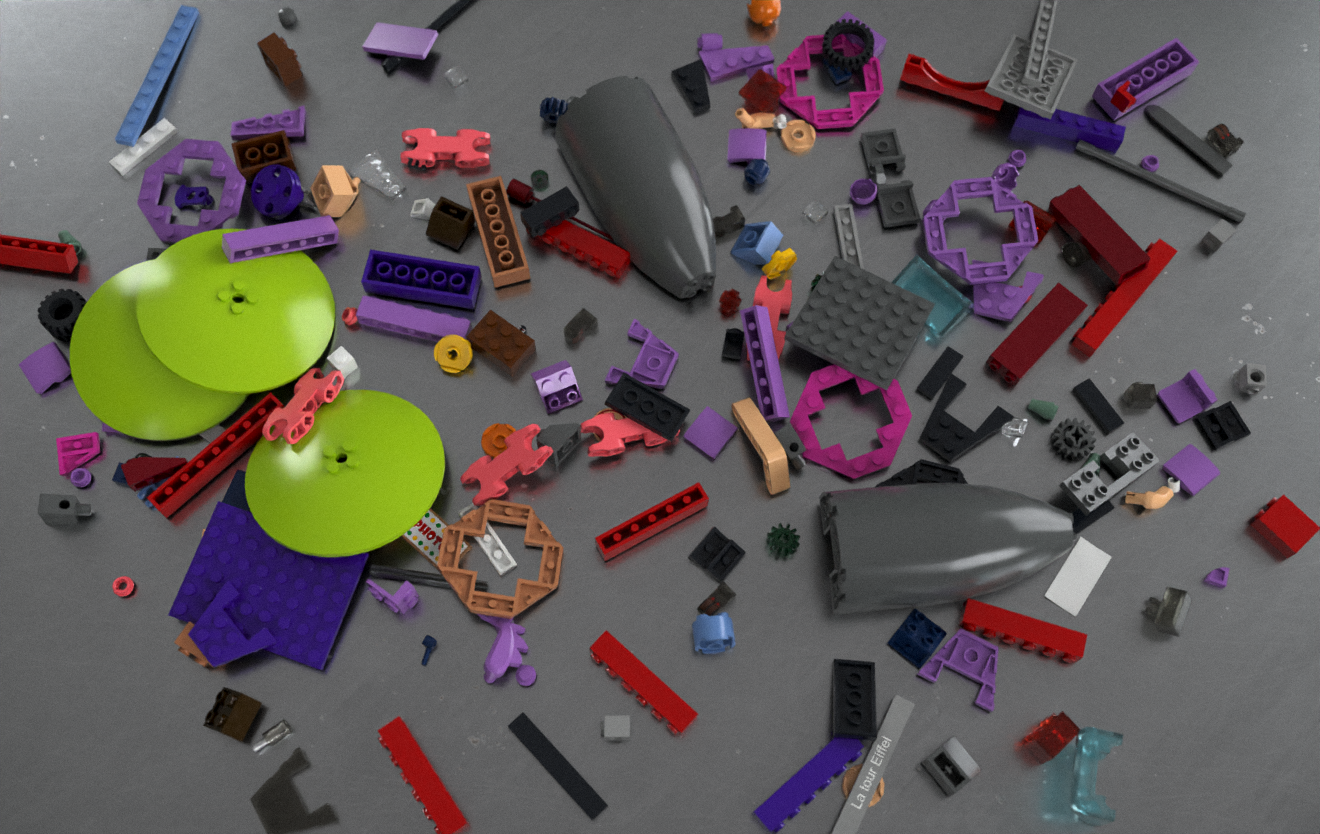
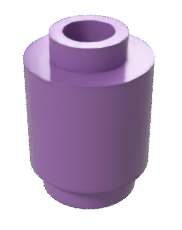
M718 33L701 34L697 38L698 48H701V51L722 49V35H718Z

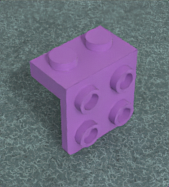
M1196 369L1191 370L1182 380L1160 390L1157 394L1177 423H1182L1209 409L1218 400L1213 390L1207 386L1203 376Z
M369 578L366 581L369 586L367 589L372 593L371 595L380 602L383 600L387 607L395 613L399 611L404 615L409 607H414L418 601L419 594L407 580L394 596L390 595Z

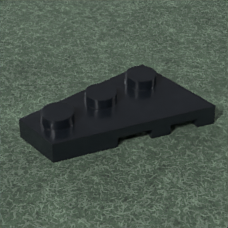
M702 59L671 71V76L694 114L710 108Z

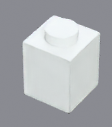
M342 346L327 357L331 367L334 370L341 371L344 379L358 368L354 358Z

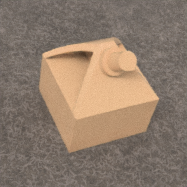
M322 165L310 188L321 217L328 215L331 217H342L358 194L360 179L354 177L352 180L343 166Z

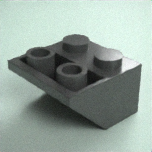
M954 736L922 761L923 765L949 797L957 793L981 771V768Z

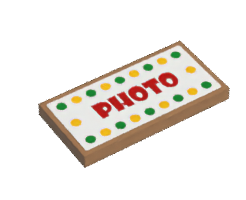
M430 508L423 518L401 537L437 569L444 528L449 525ZM464 538L459 561L472 549V546Z

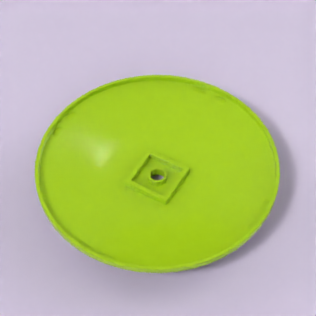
M231 228L205 231L192 235L173 244L162 252L147 269L139 286L136 300L137 321L145 344L153 356L179 378L195 386L221 393H258L278 388L297 379L321 358L332 337L335 323V303L325 276L318 266L301 250L230 263L222 249V235L246 230ZM239 297L242 298L244 301L242 303H236L233 301V299Z
M153 259L133 265L119 272L106 281L90 297L78 316L71 336L69 350L70 368L80 397L92 413L108 426L125 435L143 440H180L203 433L225 421L245 402L250 393H221L195 386L171 373L153 356L141 335L136 314L138 289L147 269L155 260ZM239 297L233 299V301L236 303H242L244 301L242 298Z
M344 390L339 391V394L332 402H323L313 414L314 424L312 428L297 443L287 444L283 434L272 441L266 440L263 435L256 444L247 465L245 493L248 506L254 519L268 536L279 544L299 553L319 557H344L380 548L405 534L423 518L440 491L445 472V454L441 438L434 424L426 414L412 403L398 396L380 391ZM272 425L269 430L270 435L274 431V425ZM291 432V439H292L293 436H294V432ZM340 458H347L343 463L337 462Z

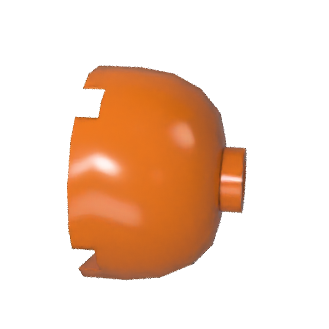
M751 0V5L747 3L749 17L753 22L762 24L764 27L772 25V22L780 16V0Z

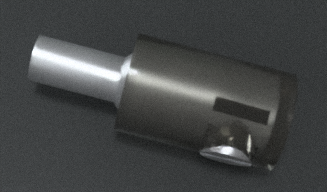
M283 719L262 734L264 738L254 744L252 748L257 752L267 744L272 747L280 740L288 737L293 730L288 722Z

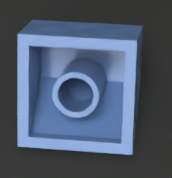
M771 221L745 224L730 253L755 265L767 264L771 261V256L779 246L783 234Z

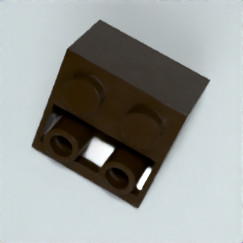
M441 196L431 212L426 236L458 250L475 223L473 210Z
M223 687L216 696V702L212 710L207 713L203 726L242 742L262 702L241 692Z

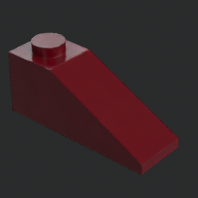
M139 457L129 459L121 465L128 486L135 492L173 476L188 461L186 458Z

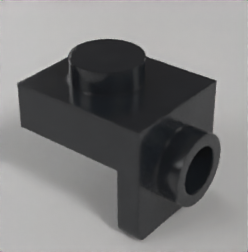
M737 328L726 329L722 357L740 360L745 335L744 331Z

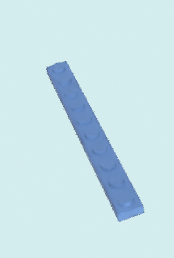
M180 6L115 137L117 144L135 146L199 14L197 8Z

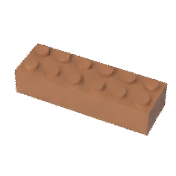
M498 176L466 184L494 287L530 279L529 267L502 177Z

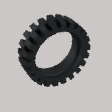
M843 19L841 24L837 21L835 25H830L824 34L822 52L825 60H828V64H834L835 69L840 67L841 71H844V68H847V71H851L853 68L855 71L859 67H864L872 57L874 50L873 33H870L869 27L865 28L866 24L862 23L859 25L860 21L858 20L852 23L853 19H849L848 22H846V19ZM840 34H853L863 40L865 49L861 54L854 57L841 56L833 50L832 40Z

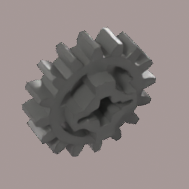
M1068 418L1065 422L1061 421L1058 427L1055 428L1054 432L1056 434L1053 435L1052 439L1057 441L1053 445L1060 447L1057 451L1058 453L1065 452V458L1071 455L1072 460L1076 456L1082 459L1084 455L1088 456L1095 448L1096 438L1092 437L1095 431H1089L1091 425L1085 426L1084 420L1078 423L1077 418H1074L1072 422Z

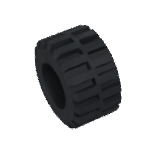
M59 289V292H51L50 296H45V301L40 302L41 307L38 308V319L53 337L69 341L78 316L87 301L77 291ZM73 310L69 317L59 320L64 312Z

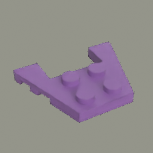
M974 259L972 260V264L988 263ZM1027 271L1022 288L998 282L973 284L974 314L1011 322L1024 306L1029 296L1034 293L1035 288L1043 281L1044 275Z
M634 319L627 332V336L640 340L644 344L631 371L627 372L611 366L605 378V383L616 385L624 372L649 387L664 388L676 364L679 353L663 340H659L648 328H644L638 320Z
M960 629L917 675L935 683L943 665L982 684L974 704L992 712L995 704V677L999 647Z

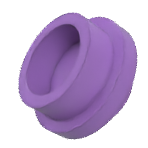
M1014 150L1009 154L1008 161L1015 167H1021L1026 162V155L1022 150Z
M1154 155L1145 156L1141 161V167L1154 172L1159 167V159Z
M77 468L71 473V483L76 487H84L90 483L91 473L85 468Z
M530 665L519 667L515 675L517 682L522 686L533 684L536 679L535 669Z

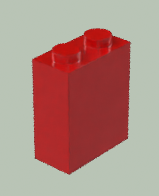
M1284 494L1278 499L1273 497L1266 504L1268 508L1265 511L1261 509L1254 516L1256 520L1251 524L1287 559L1296 554L1320 530V527Z

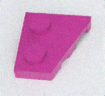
M97 432L56 438L59 474L61 476H66L100 453L99 433Z

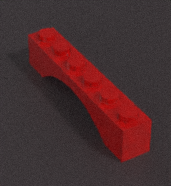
M908 54L900 80L1000 111L1004 100L985 92L990 80L975 83L953 80L935 70L925 58Z

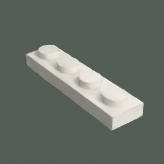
M164 118L138 138L134 147L128 146L110 160L109 163L124 176L178 133V131Z

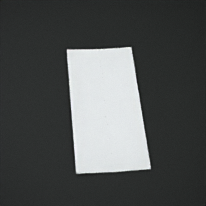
M1080 537L1044 596L1076 617L1112 557Z

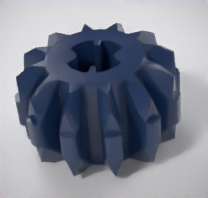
M546 97L540 104V117L544 121L557 124L560 115H564L568 110L567 106L569 104L559 98Z

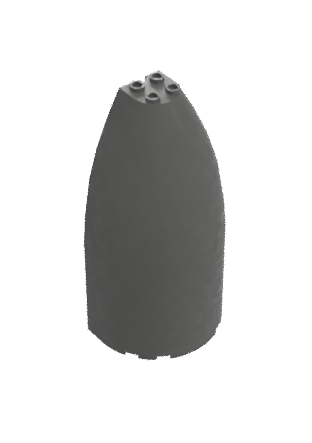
M619 76L607 79L585 90V95L572 100L567 106L568 110L566 113L560 115L556 125V142L594 213L616 244L630 253V260L655 282L680 299L694 296L696 290L699 289L703 291L711 289L716 278V237L711 206L693 160L651 86L640 77L629 79L628 76Z
M919 483L823 492L819 497L824 536L831 535L835 569L829 575L834 615L935 606L997 592L1045 568L1071 550L1072 545L1077 544V535L1073 532L1072 527L1074 523L1072 513H1067L1033 497L988 485Z

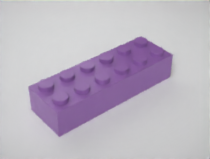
M1175 38L1100 82L1092 97L1113 120H1116L1191 75L1199 61ZM1129 81L1130 85L1126 91L1137 100L1134 105L1122 113L1110 101L1116 90Z

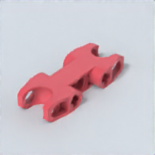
M417 128L402 132L404 143L413 145L415 142L418 143L414 150L401 152L400 158L404 164L408 165V158H412V165L415 166L416 160H419V167H422V165L433 167L435 160H455V165L459 168H476L489 165V154L475 151V148L478 146L490 144L489 133L473 129H460L457 131L456 136H437V132L430 128Z
M761 275L760 282L755 291L753 306L758 305L768 308L779 360L783 352L786 331L777 330L780 314L789 315L792 301L791 280L786 279L784 288L781 291L773 292L767 287V276ZM747 349V361H750L749 353H748V349Z
M312 368L302 376L294 387L295 396L286 407L276 408L268 417L262 430L266 440H276L283 434L287 444H295L306 435L314 424L313 414L323 402H332L339 394L344 383L341 371H332L324 377L320 368ZM337 376V383L333 386L332 383ZM274 425V431L270 435L269 430L271 426ZM291 432H294V436L291 439Z
M614 413L600 414L580 424L581 433H596L601 438V442L588 447L587 453L590 457H608L622 453L626 449L624 443L644 439L646 446H655L667 441V439L629 418L616 420Z
M530 424L512 433L504 440L508 449L493 460L489 455L479 458L461 476L462 484H470L476 480L480 481V492L472 500L474 506H482L490 499H498L508 491L505 483L506 480L518 471H521L523 475L534 472L553 453L551 446H543L535 451L532 448V440L541 430L537 424Z

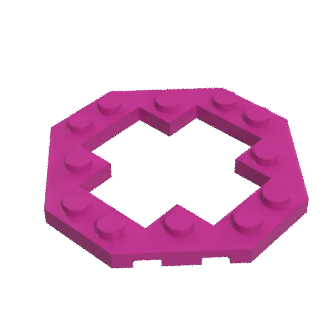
M843 34L835 37L831 43L835 52H842L845 57H854L864 51L856 43L853 44L848 41L847 37ZM824 35L807 36L802 41V44L790 53L785 62L776 68L779 101L817 129L853 127L883 94L884 88L880 60L873 56L862 67L865 91L849 92L850 108L816 110L815 95L797 97L794 74L796 70H808L811 68L810 54L823 53Z
M833 364L811 373L790 419V423L806 448V451L802 454L803 458L855 480L891 465L912 418V414L898 380L893 379L888 390H885ZM854 378L861 395L877 389L880 390L893 423L876 429L882 448L847 461L840 443L823 450L821 449L808 415L826 408L819 391Z

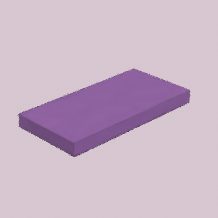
M376 22L362 47L366 52L425 60L438 33L436 30Z

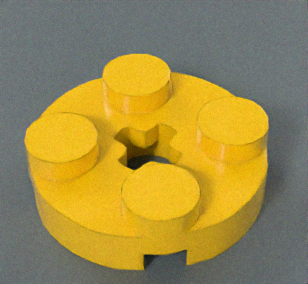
M791 248L783 252L778 250L771 256L772 260L762 267V271L770 280L776 279L781 276L779 272L782 270L787 272L794 265L797 255Z
M446 335L435 345L434 358L443 370L450 373H458L471 363L473 353L471 343L467 339L459 335ZM455 350L457 352L455 358L452 357L449 351Z

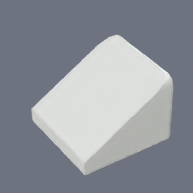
M429 198L415 200L410 216L429 220L435 204Z

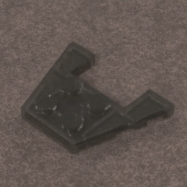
M300 747L295 749L291 757L284 761L279 767L280 769L250 799L267 834H290L338 821L329 803L308 814L290 776L309 765Z

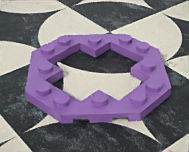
M185 139L145 170L137 204L159 239L164 243L175 244L192 235L220 229L228 219L235 218L239 213L246 180L238 171L237 166L228 156L221 143L218 141ZM185 158L213 161L210 176L225 179L218 211L202 209L198 226L169 224L173 209L169 206L158 205L165 174L181 175Z
M991 177L954 180L922 220L928 255L970 285L1007 281L1038 242L1032 206L1017 199L1015 194L1006 188L1003 189ZM992 197L994 213H1013L1018 243L1001 245L1003 262L968 265L966 248L947 249L942 218L959 216L958 200Z

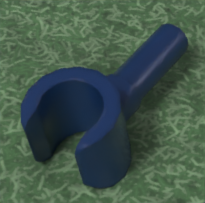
M426 635L422 642L427 647L421 662L422 665H426L431 650L437 644L436 639L429 635Z

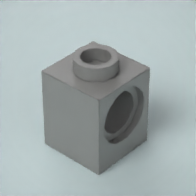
M1222 219L1208 231L1202 241L1216 252L1237 230Z
M1246 363L1239 370L1240 391H1245L1249 394H1257L1267 386L1266 365Z
M605 716V722H600V734H604L605 740H630V716Z

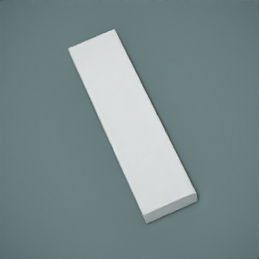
M472 503L459 511L458 515L461 518L474 509L477 510L478 507ZM487 521L484 538L473 537L500 577L516 568L517 563Z

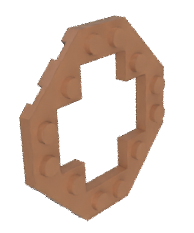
M490 499L477 510L474 509L461 517V520L444 528L437 569L470 613L512 619L557 588L563 547L554 539L551 531L543 521L539 520L530 505ZM487 520L526 526L524 545L543 548L538 581L518 578L515 597L474 591L477 571L458 569L464 535L484 538Z

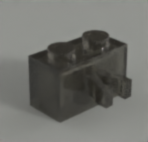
M1167 586L1161 602L1156 598L1150 597L1149 599L1150 603L1157 605V607L1153 609L1147 607L1145 611L1147 614L1157 615L1154 623L1159 632L1179 637L1192 600L1187 591Z

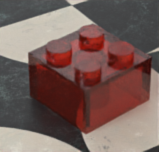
M1063 711L1058 714L1053 712L1039 723L1040 726L1036 730H1032L1025 737L1027 742L1023 747L1042 765L1054 759L1081 729Z

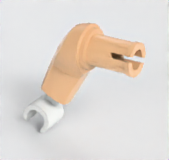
M739 108L735 112V116L742 123V128L774 127L775 123H777L780 129L787 127L786 117L783 114L778 115L777 118H775V114L759 112L749 115L744 108Z
M1171 477L1168 479V487L1162 486L1156 492L1147 491L1144 494L1127 491L1128 495H1126L1125 503L1143 505L1145 509L1162 508L1173 497V492L1175 493L1180 490V480L1174 483V478Z

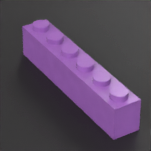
M330 215L226 233L222 235V249L228 261L235 263L335 244L338 240L339 229Z
M363 296L356 313L360 324L439 342L446 335H459L467 339L466 336L473 330L471 321L464 317H451L447 313L439 314L426 308L422 310L409 304L401 305L392 300H380L375 296Z
M755 305L740 310L760 413L766 422L790 418L768 308Z

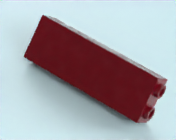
M1080 185L1068 189L1064 194L1059 197L1056 196L1050 201L1048 213L1117 286L1147 269L1150 257Z
M1058 282L996 348L986 363L993 371H997L1002 375L1005 381L1016 386L1080 317L1088 305Z

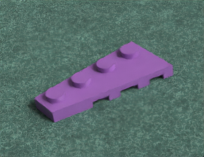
M768 45L698 51V56L702 59L703 67L710 82L745 72L748 68L774 63V57Z
M299 106L298 110L294 111L289 109L282 110V113L272 115V113L265 114L260 119L252 117L232 122L231 138L232 140H247L285 130L287 137L304 136L305 107Z

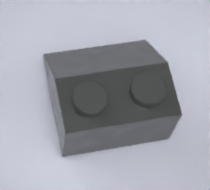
M578 423L549 425L537 435L538 449L543 446H551L553 453L547 460L556 467L582 440L581 428Z

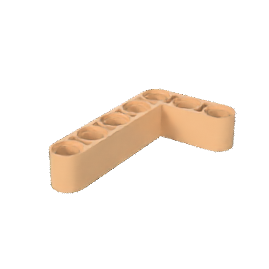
M748 397L732 403L731 407L734 416L763 460L765 481L770 494L774 495L790 489L785 450L752 399Z

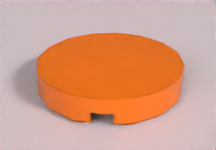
M496 423L489 426L483 432L481 440L484 453L489 455L492 460L508 449L504 440L514 433L516 429L505 423Z

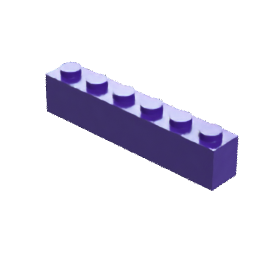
M1019 107L1014 122L1015 127L1076 143L1081 139L1099 149L1115 153L1123 142L1126 129L1125 126L1055 109L1051 119Z
M835 737L761 804L752 815L768 834L772 831L777 833L785 826L783 821L788 816L792 819L801 811L799 806L803 802L808 805L816 797L814 792L817 789L821 788L824 790L832 783L829 778L835 773L839 776L847 769L845 764L850 759L854 762L862 755L860 750L864 745L858 739Z

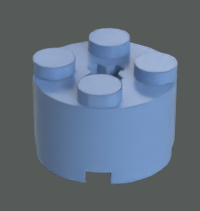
M722 612L716 616H708L707 614L696 616V621L692 624L694 646L697 652L699 649H702V653L705 654L720 653L725 651V647L730 645L731 649L736 645L733 622L728 613Z

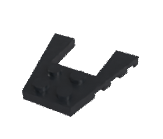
M952 373L920 436L921 442L949 462L970 450L976 443H980L985 437L993 432L995 433L1014 418L1006 410L997 406L974 432L945 412L967 386L964 381Z

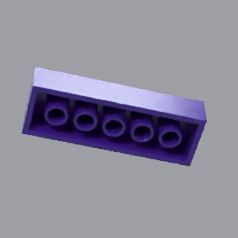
M370 249L361 283L367 293L474 309L482 276L479 266Z

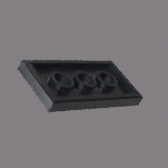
M624 372L604 404L670 442L674 440L690 412V409Z
M833 660L834 737L876 741L875 662Z

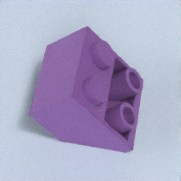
M566 360L531 373L536 390L547 414L583 400L572 367Z

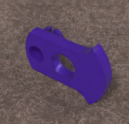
M183 184L175 194V205L179 209L186 205H210L213 201V197L209 194V189L206 186L186 187ZM195 193L194 198L188 200L189 195Z

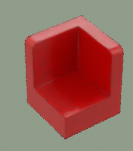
M1129 81L1116 90L1110 101L1122 113L1134 105L1137 100L1126 91L1130 85Z

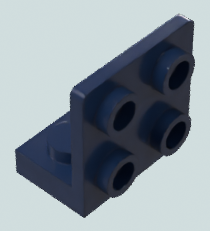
M914 608L887 643L918 668H921L947 633L922 612Z

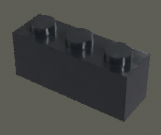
M566 186L520 212L521 222L534 238L537 235L544 234L551 227L560 225L565 219L574 217L579 212V202Z

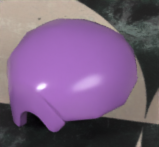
M1010 163L998 165L992 173V179L996 181V184L1009 191L1017 186L1016 178L1019 176L1016 167Z
M861 178L854 181L850 186V196L857 204H869L876 197L877 185L871 179Z

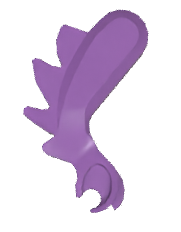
M478 614L482 620L490 623L497 632V637L483 666L485 671L484 680L487 683H494L498 677L503 676L508 666L519 668L521 665L522 657L520 652L526 653L528 650L527 644L519 636L524 634L525 628L512 623L513 618L507 619Z

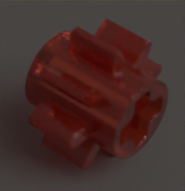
M733 288L729 291L725 290L719 299V302L722 303L721 309L728 313L731 310L736 311L742 301L739 298L740 292Z

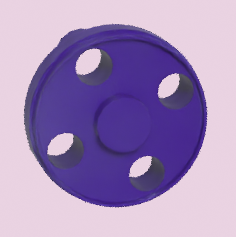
M269 165L263 168L256 175L251 187V199L254 207L263 215L277 220L289 215L304 198V192L301 189L298 175L292 169L282 165Z

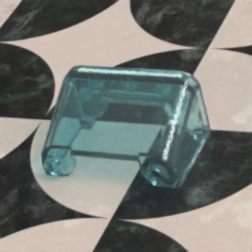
M917 254L891 282L935 303L926 323L931 327L929 331L937 338L939 336L944 337L975 307L973 302L957 291Z
M1093 727L1082 728L1076 736L1069 805L1071 810L1085 823L1102 826L1115 821L1116 810H1112L1106 805L1105 796L1095 794L1098 761L1104 759L1110 753L1112 747L1122 745L1123 734Z

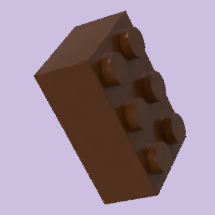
M285 130L231 143L237 169L245 178V184L253 183L256 175L269 165H282L292 169L294 172L297 171Z
M491 309L466 336L467 340L471 343L472 349L511 377L516 374L536 351L535 340Z

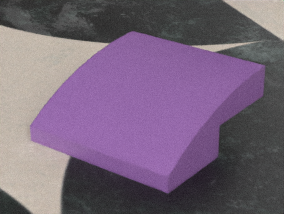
M755 128L730 129L728 140L729 163L747 161L749 164L751 160L757 158L766 161V130Z
M55 342L38 349L19 364L33 389L39 394H42L54 382L61 383L71 373L70 364Z
M707 406L683 437L715 459L725 444H728L738 427Z
M1188 444L1163 465V470L1176 480H1180V487L1192 496L1220 475L1218 468L1192 444Z

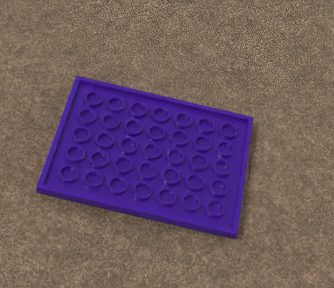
M218 501L168 615L195 625L223 585L229 580L241 596L228 605L224 611L247 640L267 627L278 643L263 648L264 650L323 670L369 554L365 552L344 557H319L296 552L268 536L256 522L251 512Z

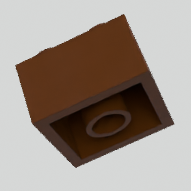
M274 32L257 43L266 66L285 87L302 76L300 71L302 67L296 59L298 56L293 48L289 49L287 47L288 45L283 37L279 38Z

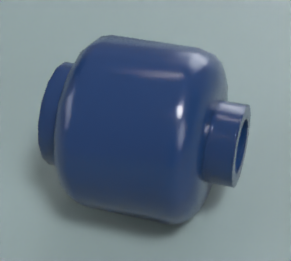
M753 159L744 169L745 180L751 185H761L770 174V168L764 159Z

